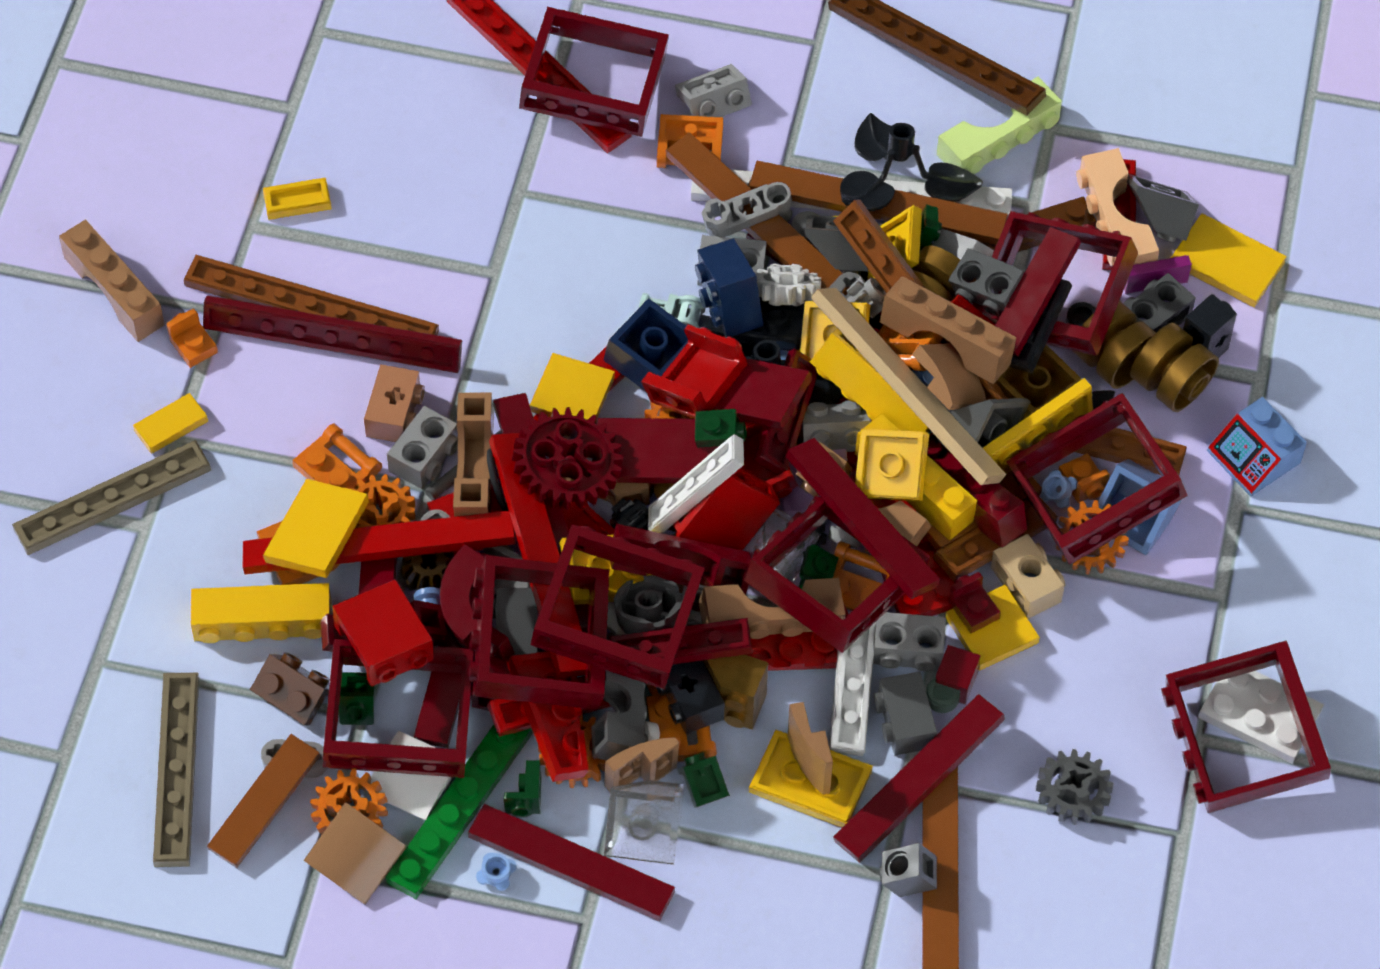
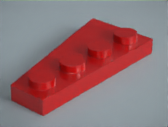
M844 604L845 617H847L849 614ZM802 632L800 635L787 637L783 634H770L761 639L751 638L753 654H746L747 656L768 662V671L834 669L837 664L838 650L816 633Z
M549 651L511 656L507 663L511 675L578 682L577 676L557 678ZM521 701L552 782L585 777L589 769L584 731L581 730L580 726L581 708Z

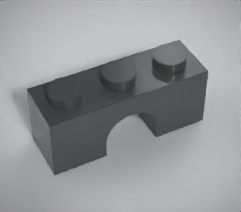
M605 670V694L602 700L608 702L615 712L606 711L591 727L593 758L608 760L627 748L648 741V735L645 734L647 705L644 703V689L646 683Z

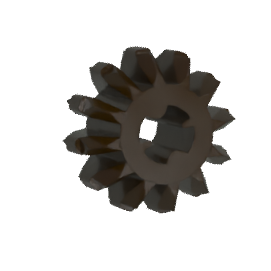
M454 552L403 557L401 576L406 581V587L409 589V592L426 587L440 588L443 575L454 557Z

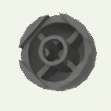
M654 575L644 576V581L634 584L633 579L629 580L617 590L614 597L618 625L625 634L674 628L683 596L680 594L679 587L675 582Z

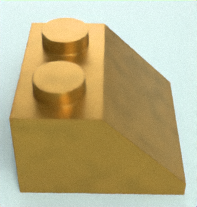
M747 655L703 660L725 703V722L736 728L746 727L753 730L767 695L768 662Z

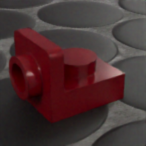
M980 572L958 578L950 590L949 604L970 633L1000 619L1001 614L998 607L983 588L984 577Z

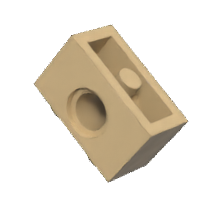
M1029 534L1010 542L1003 548L1000 547L993 551L991 569L1002 585L1006 584L1028 619L1062 602L1065 587L1064 578L1058 569L1053 570L1047 561L1043 547L1039 543L1035 544ZM1032 573L1035 574L1036 577H1028L1024 574Z

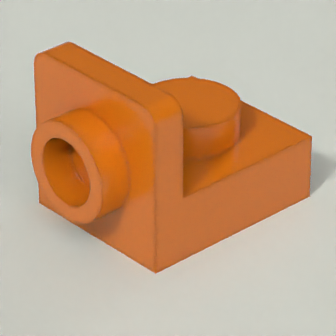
M194 308L185 313L177 314L166 324L170 342L189 368L218 353L217 345L200 324L198 313Z
M1088 453L1062 464L1058 468L1062 476L1077 479V488L1072 491V495L1077 503L1087 499L1095 500L1099 498L1110 477L1107 469L1099 471Z

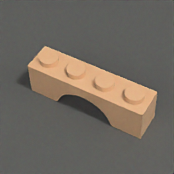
M1119 148L1082 156L1080 170L1076 171V177L1080 189L1085 188L1087 208L1090 214H1095L1097 219L1096 227L1101 231L1111 233L1113 231H1120L1121 235L1131 237L1138 250L1134 265L1157 261L1159 248L1150 226L1128 220L1118 212L1114 205V201L1126 192L1129 174ZM1107 255L1110 266H1113L1116 257Z

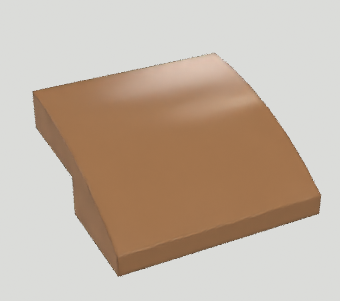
M951 343L919 345L912 354L934 377L927 388L948 410H957L986 401L978 376L965 369L959 352Z
M804 702L790 704L787 737L793 755L800 769L812 785L823 795L830 794L833 760L826 732L824 730L811 733Z
M675 737L651 740L617 753L605 761L604 786L612 796L639 777L650 787L677 768L678 740Z
M345 802L303 861L366 905L407 846Z

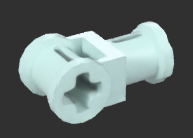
M647 293L642 294L639 308L649 298L683 324L700 328L698 325L699 319L706 310L700 298L693 295L677 296L670 294L668 301L651 298Z

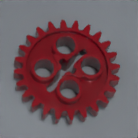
M570 407L566 408L564 415H560L558 410L553 408L551 417H548L541 411L538 421L530 418L527 428L521 427L519 438H516L514 443L515 450L513 451L512 461H515L513 471L514 473H521L520 485L530 483L527 492L529 495L537 491L540 493L538 502L541 503L548 497L552 499V508H555L558 502L562 501L566 510H569L571 502H576L579 509H583L586 499L594 506L598 496L605 499L609 489H615L617 479L620 478L623 456L619 455L622 445L614 443L615 432L605 433L608 425L606 422L598 426L595 424L597 415L594 414L587 420L584 418V410L582 409L578 412L577 416H574L571 413ZM562 436H569L573 439H565ZM538 455H545L549 457V459H543ZM586 458H594L597 461H589ZM562 477H569L574 481H567Z

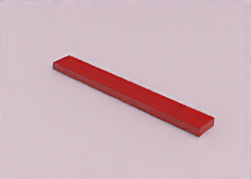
M446 0L454 10L525 76L536 41L493 0ZM545 50L536 81L591 93ZM573 121L607 154L632 137L631 134Z
M519 433L492 435L489 439V444L522 558L525 560L558 563L560 555L544 501L538 502L540 496L538 491L529 495L527 492L530 483L520 485L521 473H514L513 471L515 461H512L513 451L515 450L514 443L515 439L519 438ZM530 583L537 610L540 613L550 585ZM561 586L549 621L582 631L569 587ZM550 652L557 678L586 675V663Z
M509 511L354 528L334 565L459 551L464 544L472 549L516 544L515 530ZM273 537L243 541L242 568L245 575L292 569L265 563L263 554Z

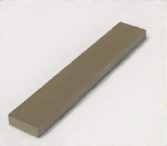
M194 440L13 523V530L26 554L30 555L211 471V467L197 441Z
M198 672L163 673L153 852L154 867H190L199 696Z

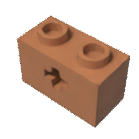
M380 364L364 417L366 437L391 442L398 440L416 417L417 413H414L416 404L421 405L423 402L425 386L420 385L419 371Z

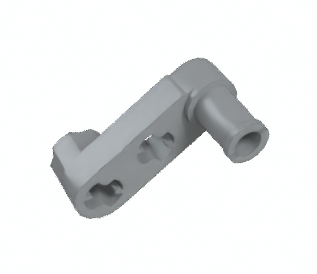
M774 182L726 201H720L717 198L710 199L706 202L705 208L702 211L706 231L710 236L726 237L775 217L778 214L788 222L792 217L790 188L783 182ZM750 204L754 213L747 215L746 211H744V205ZM715 217H721L720 220H715Z

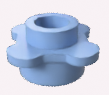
M1053 470L1043 482L1041 498L1046 502H1056L1060 508H1066L1070 504L1069 498L1072 491L1077 488L1078 481L1074 477L1067 478L1062 476L1060 471ZM1061 486L1062 490L1057 492V488Z
M487 853L483 857L482 869L476 873V880L481 885L490 884L495 886L497 890L504 891L510 886L509 878L511 873L517 869L516 862L513 859H507L502 854ZM495 869L500 871L498 874L493 873Z

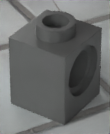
M920 843L883 851L882 866L879 869L882 885L898 897L937 889V856Z

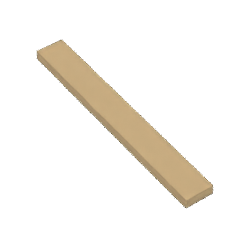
M837 288L817 289L811 297L813 302L980 485L1000 483L1006 473Z

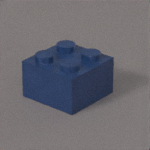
M729 239L698 249L699 263L695 264V272L703 287L698 292L703 307H709L713 325L715 327L720 326L725 337H732L763 327L757 276L735 239Z
M648 298L608 340L603 361L645 391L641 381L646 374L651 372L662 376L688 343V338L684 332L686 325Z

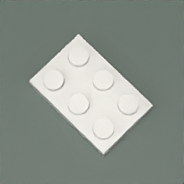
M1257 671L1217 681L1199 712V719L1293 764L1303 746L1282 684ZM1306 696L1316 722L1324 704Z

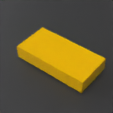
M326 177L263 188L268 220L332 209Z
M188 393L135 423L133 428L149 452L153 454L208 422V418L193 396Z

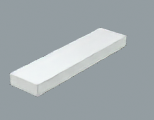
M736 435L729 437L648 507V530L664 533L744 465L743 439Z
M876 622L843 653L839 650L837 653L829 739L830 750L837 753L863 756L865 753Z

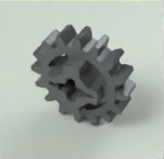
M1072 749L1070 757H1066L1062 751H1059L1057 761L1048 757L1045 768L1040 767L1038 779L1040 780H1037L1036 791L1041 793L1039 794L1038 802L1039 804L1048 803L1046 810L1048 815L1055 811L1058 812L1059 822H1062L1067 816L1071 817L1073 825L1077 824L1078 817H1083L1087 823H1090L1092 812L1100 817L1103 814L1104 806H1109L1110 794L1113 790V782L1109 781L1111 772L1110 770L1101 771L1103 762L1101 759L1095 762L1090 761L1091 753L1088 751L1083 757H1078L1076 749ZM1059 773L1060 778L1055 780V784L1051 785L1052 779ZM1094 789H1097L1096 796L1090 801L1089 795L1094 793Z

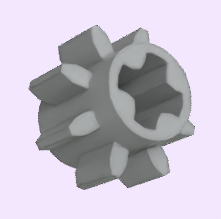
M860 277L847 290L851 295L847 299L848 302L868 303L871 305L870 317L872 319L882 311L886 292L875 278L865 281Z

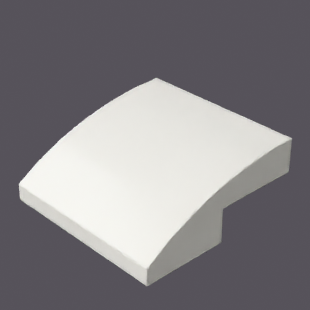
M400 731L396 733L390 742L391 745L436 748ZM374 771L371 776V783L375 781L380 783L382 790L379 793H385L388 800L386 803L426 820L436 807L443 790H448L453 777Z

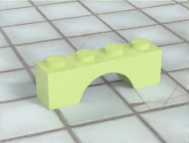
M1038 76L1031 81L1046 89V97L1027 116L1011 108L1013 114L1011 118L998 126L978 127L963 121L938 136L937 156L944 163L959 166L975 174L990 161L1004 157L1015 146L1027 143L1035 134L1043 129L1052 128L1059 121L1062 101Z

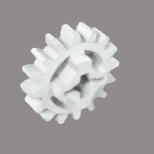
M772 264L767 267V270L757 269V272H755L759 297H762V301L769 300V304L774 306L802 305L804 300L813 301L812 295L817 289H821L822 278L818 277L817 273H809L808 269L802 270V266L797 264Z

